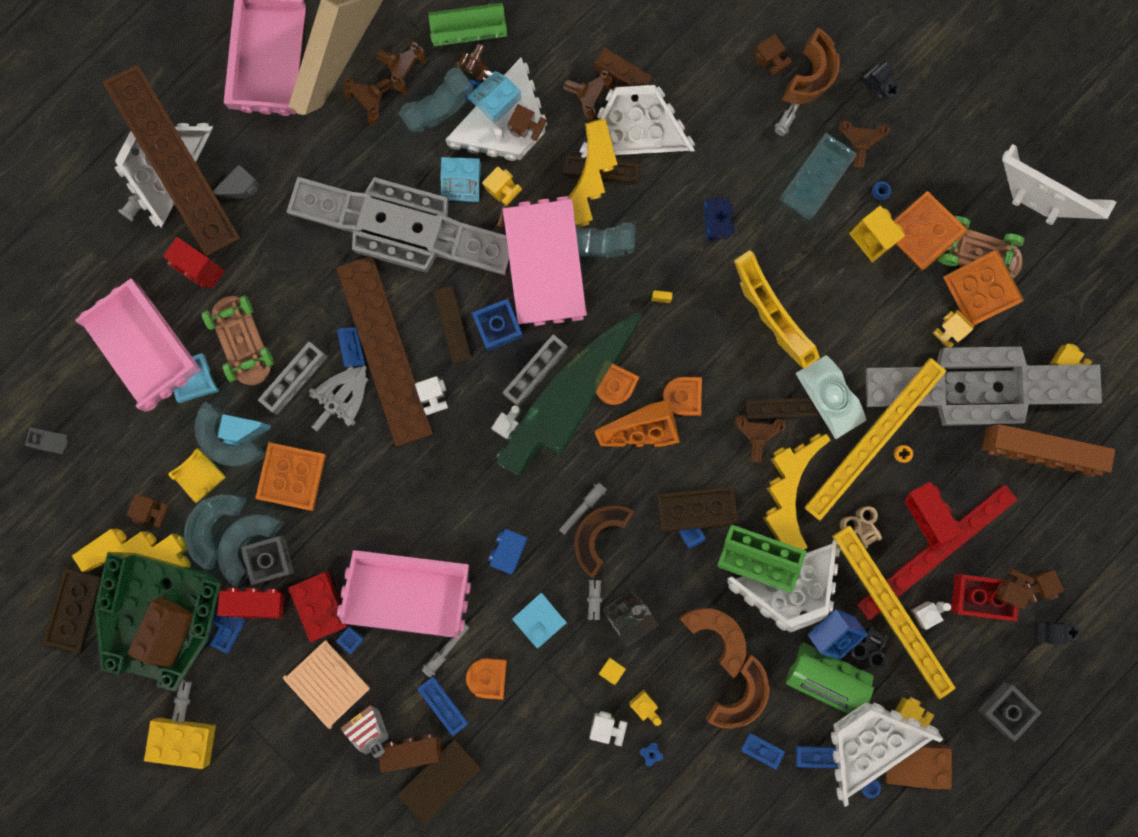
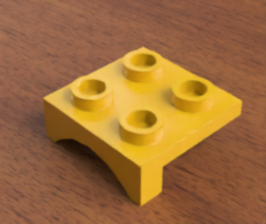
M199 448L184 463L168 473L195 503H198L226 478L203 450Z

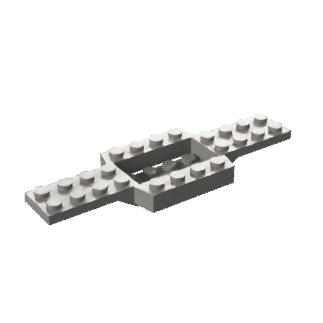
M297 177L287 214L353 232L352 250L355 253L426 273L437 256L501 275L506 273L509 263L506 235L448 218V199L446 197L375 177L365 193L350 192ZM378 213L386 214V220L383 223L376 221ZM415 223L423 225V230L420 233L413 232L412 227ZM361 230L423 246L429 251L361 232Z
M1022 347L943 348L939 351L937 363L944 369H1014L1012 371L945 372L918 406L937 407L943 426L1020 425L1025 423L1028 405L1102 403L1100 365L1027 366ZM922 367L866 368L867 407H889ZM957 382L964 384L965 390L963 393L956 392L955 384ZM995 382H1000L1003 385V390L1000 393L995 392L993 389ZM1013 403V404H995V405H946V404Z

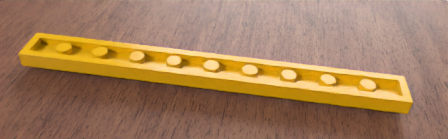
M929 358L804 508L821 520L940 380L946 370Z
M847 526L833 535V539L936 697L941 699L956 689L851 526Z

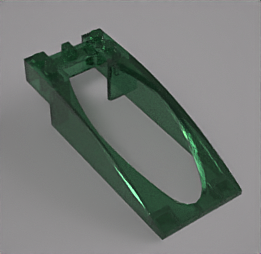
M636 312L606 331L559 372L529 409L517 430L511 431L506 440L509 442L505 449L501 448L496 456L498 459L497 464L521 478L540 446L559 457L561 456L597 396L596 391L612 364H616L635 332L642 314Z

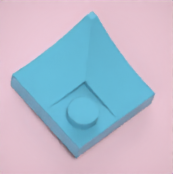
M201 353L192 357L201 371L191 377L186 385L174 390L178 403L219 392L204 354Z
M542 593L512 619L537 649L567 623Z

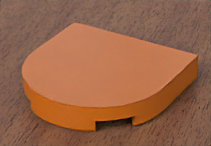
M605 360L595 380V392L599 399L606 404H621L631 396L639 376Z
M678 377L666 385L663 392V401L669 400L673 414L701 416L702 377Z
M482 658L475 661L469 667L466 674V683L470 691L480 698L503 700L507 660Z

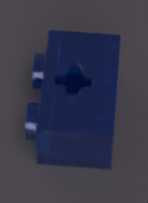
M729 198L706 199V240H726L734 233V222H731L730 215H733V204H730ZM717 216H720L723 221L719 222V219H716Z

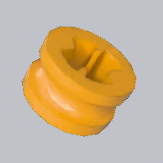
M900 445L894 450V457L899 462H909L913 457V450L909 446ZM904 448L908 452V456L901 459L902 456H899V452H902Z

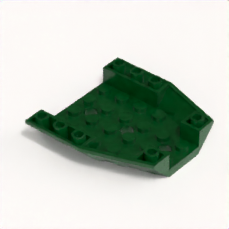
M107 552L95 605L101 670L120 675L125 671L158 680L156 685L158 687L176 691L208 641L221 583L209 573L142 554ZM164 578L170 579V588L164 585ZM160 597H164L193 612L190 629L171 667L143 663L127 654L151 601Z

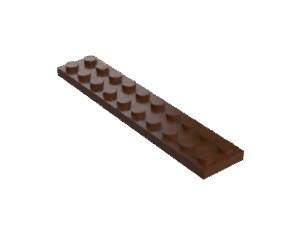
M139 65L103 81V85L204 255L208 256L240 239Z
M369 256L337 267L396 447L433 435L423 403L420 401L415 386L416 382L374 258Z

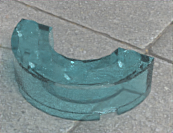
M459 66L447 72L443 78V84L437 88L433 95L426 96L422 101L406 103L401 108L402 110L398 112L411 132L424 131L423 127L428 125L430 128L437 126L451 117L466 103L465 97L467 94L470 95L472 93L473 86Z
M622 223L621 226L606 228V230L598 231L597 228L583 229L575 224L579 256L617 257L624 256L625 251H628V254L635 251L636 226H633L632 223Z
M203 403L195 420V436L201 450L210 459L223 465L240 467L252 465L265 457L266 452L254 441L247 440L237 446L223 443L224 439L218 438V433L224 414L213 404Z
M216 495L203 500L192 510L186 521L184 539L189 550L188 553L199 566L204 569H213L221 550L215 547L211 540L212 526L217 519L224 515L239 516L247 498L237 495Z
M250 515L237 520L225 531L218 548V562L221 572L234 587L241 586L248 576L241 547L246 546L247 542L257 535L274 537L283 524V520L270 515Z

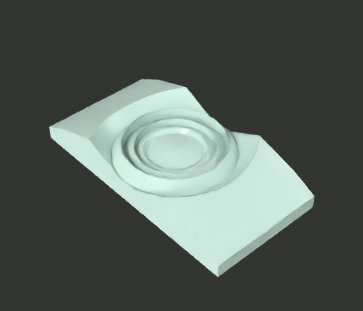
M827 355L807 368L795 373L835 439L866 421L859 399L849 390L842 371Z

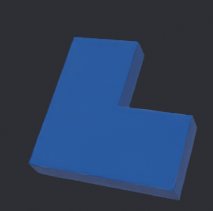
M217 603L212 624L219 627L210 645L228 654L247 618L218 616Z

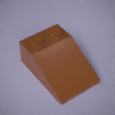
M925 744L886 771V783L929 789H952V749L946 745Z

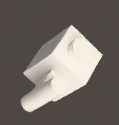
M436 376L415 384L420 401L423 404L430 402L431 406L424 408L426 415L448 408L446 401L438 403L437 400L445 397L443 392L446 391L443 380L439 381V378Z
M513 406L508 415L501 413L491 429L509 440L519 425L515 421V418L520 413L519 407Z
M925 602L910 611L919 628L927 630L943 621L940 613L949 611L951 605L945 602H937L936 605L932 602Z
M600 711V714L595 713L589 737L591 740L609 744L610 737L615 736L614 744L622 746L627 722L620 720L619 727H613L615 720L611 717V714Z

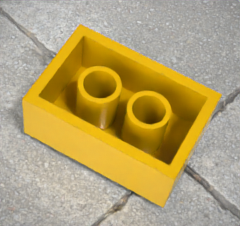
M881 205L862 219L849 233L872 263L905 237L902 227L894 223L889 211L885 208L883 209Z
M158 717L150 721L144 761L204 769L210 765L216 725L189 721L178 722V720L173 721L172 719Z

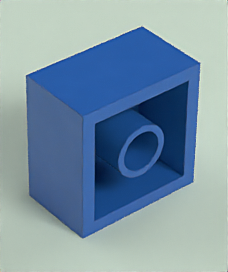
M508 299L472 313L487 351L523 338Z
M505 529L504 532L500 531L496 540L499 545L497 549L492 550L488 559L492 561L490 566L512 575L528 537L509 529Z
M837 609L829 613L828 617L820 624L814 626L808 634L821 654L839 660L868 635L854 616Z

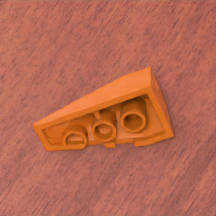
M669 400L649 404L595 430L600 446L636 444L637 447H643V444H654V447H662L679 443L676 423Z

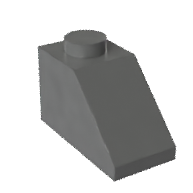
M238 165L213 193L220 199H246L257 192L260 184Z
M30 427L25 446L63 454V450L67 447V435Z

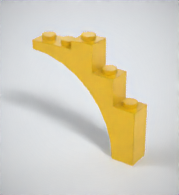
M604 118L585 124L587 156L584 170L577 185L568 196L569 200H573L575 225H578V227L586 226L589 224V221L593 220L587 198L590 197V200L601 197V193H605L599 170L602 169V172L614 169V165H617L606 119Z
M749 250L734 260L742 281L740 285L744 296L757 307L761 320L774 332L778 344L803 369L820 359L816 346L799 329L773 293L758 265L754 253Z
M819 433L810 439L811 443L808 445L801 444L793 449L795 453L790 448L784 449L782 447L773 453L775 456L771 458L782 479L777 477L770 482L771 486L767 490L779 508L773 507L766 512L767 516L763 519L777 541L802 550L808 547L800 533L796 519L795 502L797 487L810 459L820 448L831 441L827 434L821 436Z
M110 529L72 555L82 572L91 571L104 564L107 552L138 553L188 568L191 565L189 559L186 556H182L188 549L185 546L187 543L181 535L171 534L156 544V538L148 531L140 532L126 542L127 537L123 531Z

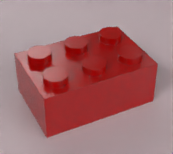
M176 237L163 255V257L169 260L167 262L168 265L203 288L208 286L213 289L225 272V270L178 237Z
M929 482L911 491L904 502L933 551H936L954 542L962 534V527L951 516V509L946 502L942 501L938 487L933 486Z
M324 572L288 588L310 642L350 626V624H342L337 616L338 606L342 605V602L329 572Z
M954 574L952 613L1017 621L1018 608L996 599V589L1003 580Z
M225 588V591H219L217 615L226 618L283 619L285 595L281 594L278 589H266V592H261L258 589L246 588L245 592H241L238 588Z

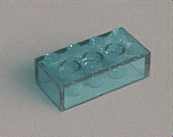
M825 133L779 200L808 220H811L857 153Z

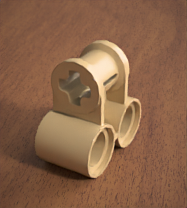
M861 507L857 510L856 517H844L840 521L841 530L847 527L846 524L849 520L854 522L853 531L865 549L874 541L882 540L879 531L873 525L878 518L877 511L873 507ZM865 510L870 512V519L867 521L863 518Z

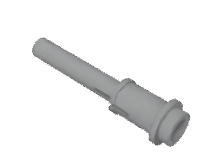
M792 103L790 108L785 110L781 120L775 125V132L778 135L784 136L789 132L788 128L795 119V112L800 104Z
M599 482L593 485L594 488L583 498L584 502L559 529L564 535L589 506L593 507L596 501L602 495H605L607 489Z
M465 624L464 631L460 632L459 638L451 637L440 652L436 651L430 661L423 665L422 671L427 676H435V671L446 660L445 656L469 629V626Z

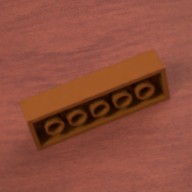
M1001 424L986 427L982 450L988 451L989 455H1007V458L1012 460L1026 459V462L1031 464L1045 463V467L1049 468L1064 467V471H1081L1083 475L1093 477L1095 475L1103 476V473H1110L1112 471L1115 449Z

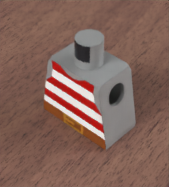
M370 705L340 728L360 752L364 754L372 752L375 758L385 752L381 743L388 739V734L379 710Z

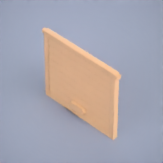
M327 640L315 649L288 676L285 675L283 677L285 682L329 729L333 727L332 724L370 689Z

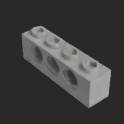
M552 335L503 391L504 396L519 407L566 353L568 346L555 335Z
M308 342L258 401L272 413L278 415L328 356L311 342Z

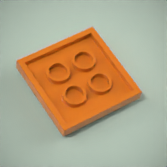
M928 191L894 220L895 224L897 223L902 227L903 234L905 235L896 245L922 271L968 232Z
M994 250L944 276L962 314L972 325L978 324L1024 301L998 250Z
M268 442L255 499L314 511L326 454Z

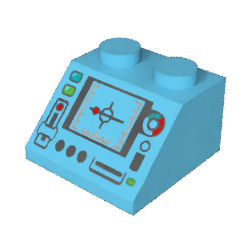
M496 71L468 96L493 124L498 122L522 99L519 88L508 77Z
M441 157V196L446 197L448 201L479 202L480 159Z
M223 415L218 438L224 439L223 443L240 446L241 443L248 444L268 431L271 425Z

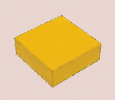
M653 291L651 301L671 302L672 292Z
M609 657L599 675L615 685L626 668Z

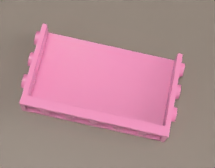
M234 0L224 104L228 109L241 110L245 113L259 111L262 114H271V112L283 116L296 114L295 109L289 107V103L301 65L306 5L303 0Z
M568 196L558 197L555 202H549V199L538 200V204L530 205V201L520 202L518 207L503 208L518 324L534 322V326L546 324L545 321L553 320V323L565 322L564 318L571 317L572 321L584 320L583 316L587 315L573 200H569Z
M131 278L120 287L114 288L108 296L98 300L92 308L82 312L80 317L75 320L78 324L85 327L138 402L135 406L144 412L154 409L158 402L170 397L175 389L186 385L191 377L201 371L139 283Z
M353 550L350 568L347 567L345 571L347 582L346 586L342 587L341 598H343L342 605L338 606L337 616L342 624L459 638V634L464 631L465 625L462 615L467 612L468 606L465 596L470 593L471 583L468 582L469 565Z

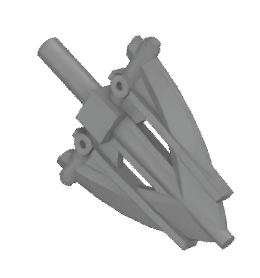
M363 365L358 368L349 367L346 371L329 378L315 390L312 388L309 390L311 398H317L321 405H325V411L312 425L314 430L318 431L331 414H337L339 419L343 418L348 426L355 425L354 418L362 403L365 385L369 381L366 378V366ZM344 384L339 389V391L334 395L333 391L336 389V387ZM353 390V395L348 403H343Z

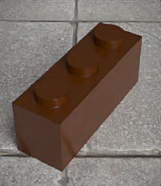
M605 47L594 62V71L600 75L601 71L606 70L612 76L613 83L619 87L651 85L652 76Z
M433 734L421 736L422 740L414 741V738L402 740L403 744L396 745L395 741L384 743L383 749L385 752L379 756L381 773L443 761L440 737L433 738Z

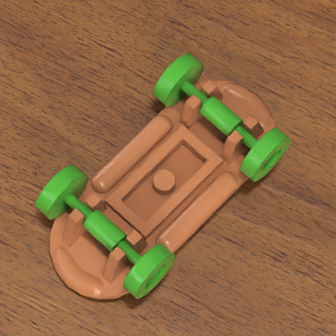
M954 216L968 232L938 257L940 263L948 266L958 265L963 267L994 250H998L1012 279L1019 274L1023 260L1016 246H1023L1025 239L1022 236L1006 234L1004 240H1000L969 230L970 220Z
M246 295L241 297H224L215 304L212 315L208 310L202 312L207 328L209 330L216 329L226 354L228 363L222 365L224 373L230 382L238 379L246 385L260 384L269 376L271 365H274V361L268 348L264 347L252 318L253 308Z

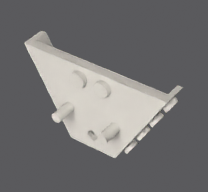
M520 58L504 76L508 77L521 91L522 99L517 104L534 111V122L538 123L539 118H545V115L540 114V100L534 96L533 91L536 90L533 80L528 79L527 74H530L528 65L523 63L522 58ZM517 104L495 124L476 106L446 138L447 145L452 149H468L469 152L475 154L483 152L490 157L503 156L510 161L521 160L537 141L530 138L533 133L530 130L526 138L522 136L519 138L515 137L508 130L507 124ZM544 126V128H543V130H542V132H541V134H540L538 140L544 135V133H545V126Z
M655 85L615 87L614 91L610 89L605 99L608 103L605 108L601 107L597 118L606 119L615 155L695 151L693 149V146H695L690 136L686 137L683 132L685 127L680 119L676 121L673 114L675 111L670 103L666 105L663 100L665 94L660 87L656 88ZM633 94L638 95L636 102L631 100ZM585 141L579 151L582 153L581 157L587 156V142Z
M179 123L175 128L196 163L213 126H209L207 123H199L197 126L189 127L187 123ZM130 131L115 160L117 166L114 168L121 178L125 176L129 181L126 184L132 194H138L140 197L138 200L144 211L146 209L149 210L151 213L149 218L155 227L159 225L162 229L174 203ZM135 148L140 151L137 156L132 154V150Z
M1013 144L1009 151H1005L1002 161L1012 197L1014 198L1012 203L1016 206L1022 203L1048 217L1046 223L1053 225L1057 217L1108 219L1117 203L1113 200L1086 199L1020 162L1017 147Z
M833 540L832 544L806 553L792 594L743 576L737 579L733 577L728 578V587L735 594L740 593L744 596V600L749 605L757 606L763 616L766 618L771 617L775 620V624L780 629L793 632L823 621L828 617V613H832L834 602L830 601V595L835 593L836 586L832 579L833 575L837 576L838 564H834L835 557H839L840 548L835 540ZM802 611L807 612L806 614L800 615Z
M866 702L834 724V732H831L832 743L836 746V751H833V758L838 766V769H835L836 781L839 782L840 787L837 788L838 800H842L844 807L848 806V797L931 740L942 741L943 738L939 734V730L931 725H927V727L921 725L914 718H904L897 711L891 710L889 712L884 710L885 708L877 703L872 705Z

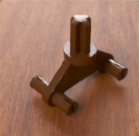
M416 42L411 43V50L404 53L390 54L383 50L377 52L376 59L388 65L392 73L391 81L393 86L402 95H406L408 92L404 79L416 59L422 64L427 61L423 48L419 47Z
M477 44L476 49L470 55L463 52L459 61L455 62L450 78L457 81L460 73L464 72L474 75L477 81H485L492 73L488 71V67L482 63L480 57L485 49L484 46Z
M606 70L601 71V77L588 83L583 82L579 84L571 80H567L564 83V90L576 94L578 99L581 100L584 114L590 122L598 120L595 106L604 87L607 90H612V87H614L612 84L613 78Z
M347 77L343 84L344 96L350 99L353 94L368 111V124L375 126L379 118L381 95L393 87L391 80L385 78L376 85L371 84L368 86L353 83L352 78Z
M842 121L838 126L839 131L850 141L853 149H855L853 167L856 168L864 167L866 150H869L870 146L885 137L890 131L889 126L884 124L879 125L876 130L852 127L849 121Z
M738 415L735 418L736 426L748 437L749 443L752 444L750 460L753 462H761L763 445H766L769 439L783 432L786 428V424L782 419H775L773 424L747 422V419L742 415Z

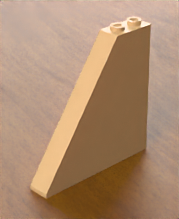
M321 0L289 103V107L295 109L296 113L306 115L323 106L383 0Z

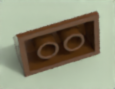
M164 597L151 601L127 654L143 663L171 667L190 629L193 612Z

